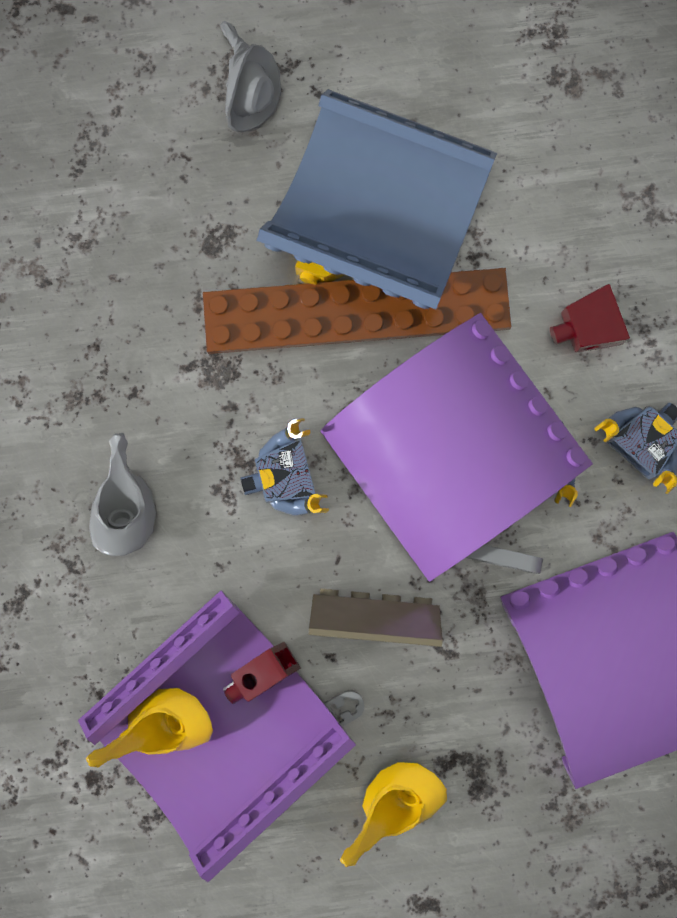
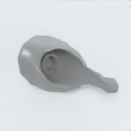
M223 21L220 24L222 32L234 48V55L229 60L225 113L228 127L236 132L243 133L259 128L275 112L281 95L280 70L273 55L266 48L256 44L249 46L239 37L231 23Z
M115 433L109 440L112 451L109 474L100 486L93 501L89 531L93 546L104 555L125 556L141 549L151 536L156 511L151 490L141 476L131 473L127 465L126 448L128 442L124 433Z

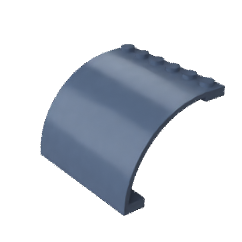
M330 89L326 90L321 95L318 105L321 107L296 175L274 217L260 228L256 241L264 243V246L269 250L275 252L285 251L293 254L294 258L300 262H313L324 266V270L336 275L342 273L353 277V280L360 285L379 287L389 296H402L410 299L413 304L420 308L429 309L431 307L437 309L497 153Z

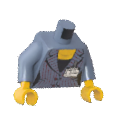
M667 403L659 413L650 406L643 410L639 407H632L617 411L594 428L595 431L599 429L604 430L606 438L603 441L614 448L648 480L658 476L653 482V486L657 487L660 483H663L667 488L666 494H669L677 486V429L673 426L677 421V407L675 405Z
M304 418L289 422L287 428L273 435L259 450V457L255 459L258 473L240 477L245 495L263 491L266 503H271L275 510L294 516L309 513H327L329 511V508H320L319 506L320 500L328 498V496L325 494H315L301 439L296 440L310 434V430L303 432L299 430V424L305 421Z

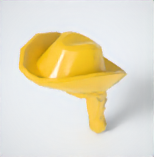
M179 688L158 689L128 715V729L123 731L117 739L105 747L91 752L86 757V761L90 767L99 768L111 759H118L135 751L151 755L189 750L210 740L213 732L211 720L207 711L195 696Z
M397 762L381 770L366 789L362 807L367 820L354 843L344 850L340 862L345 867L355 866L364 852L369 851L383 837L398 836L431 818L447 801V789L442 781L433 772L418 763Z

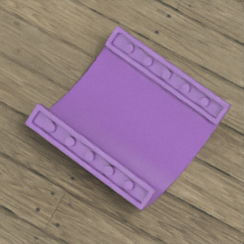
M481 313L449 331L395 368L356 398L320 430L429 582L499 535L593 465Z
M674 532L500 597L502 605L526 650L548 703L565 752V756L562 757L563 765L575 789L677 751V536Z
M222 590L78 720L87 740L94 745L100 741L106 746L128 729V715L158 689L179 688L199 700L207 711L212 724L213 732L208 742L189 750L173 751L167 754L148 755L135 751L118 758V760L138 780L166 815L190 852L189 856L199 876L206 882L212 880L356 746L341 724L297 671L249 702L242 698L235 704H232L227 699L223 688L233 682L231 674L274 645Z

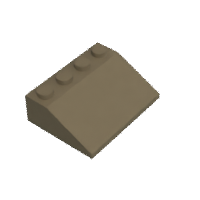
M320 589V595L313 594L308 635L442 647L440 605H432V598L414 597L413 603L401 602L400 595L382 594V600L370 599V593L351 591V597L338 596L339 590Z

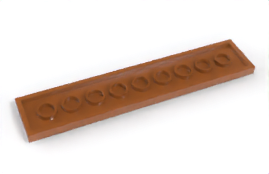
M506 268L451 272L437 309L431 307L429 309L420 308L413 304L410 299L402 296H389L379 287L360 285L354 280L321 282L316 285L309 283L203 292L208 354L445 335L479 313L484 316L494 331L511 329Z

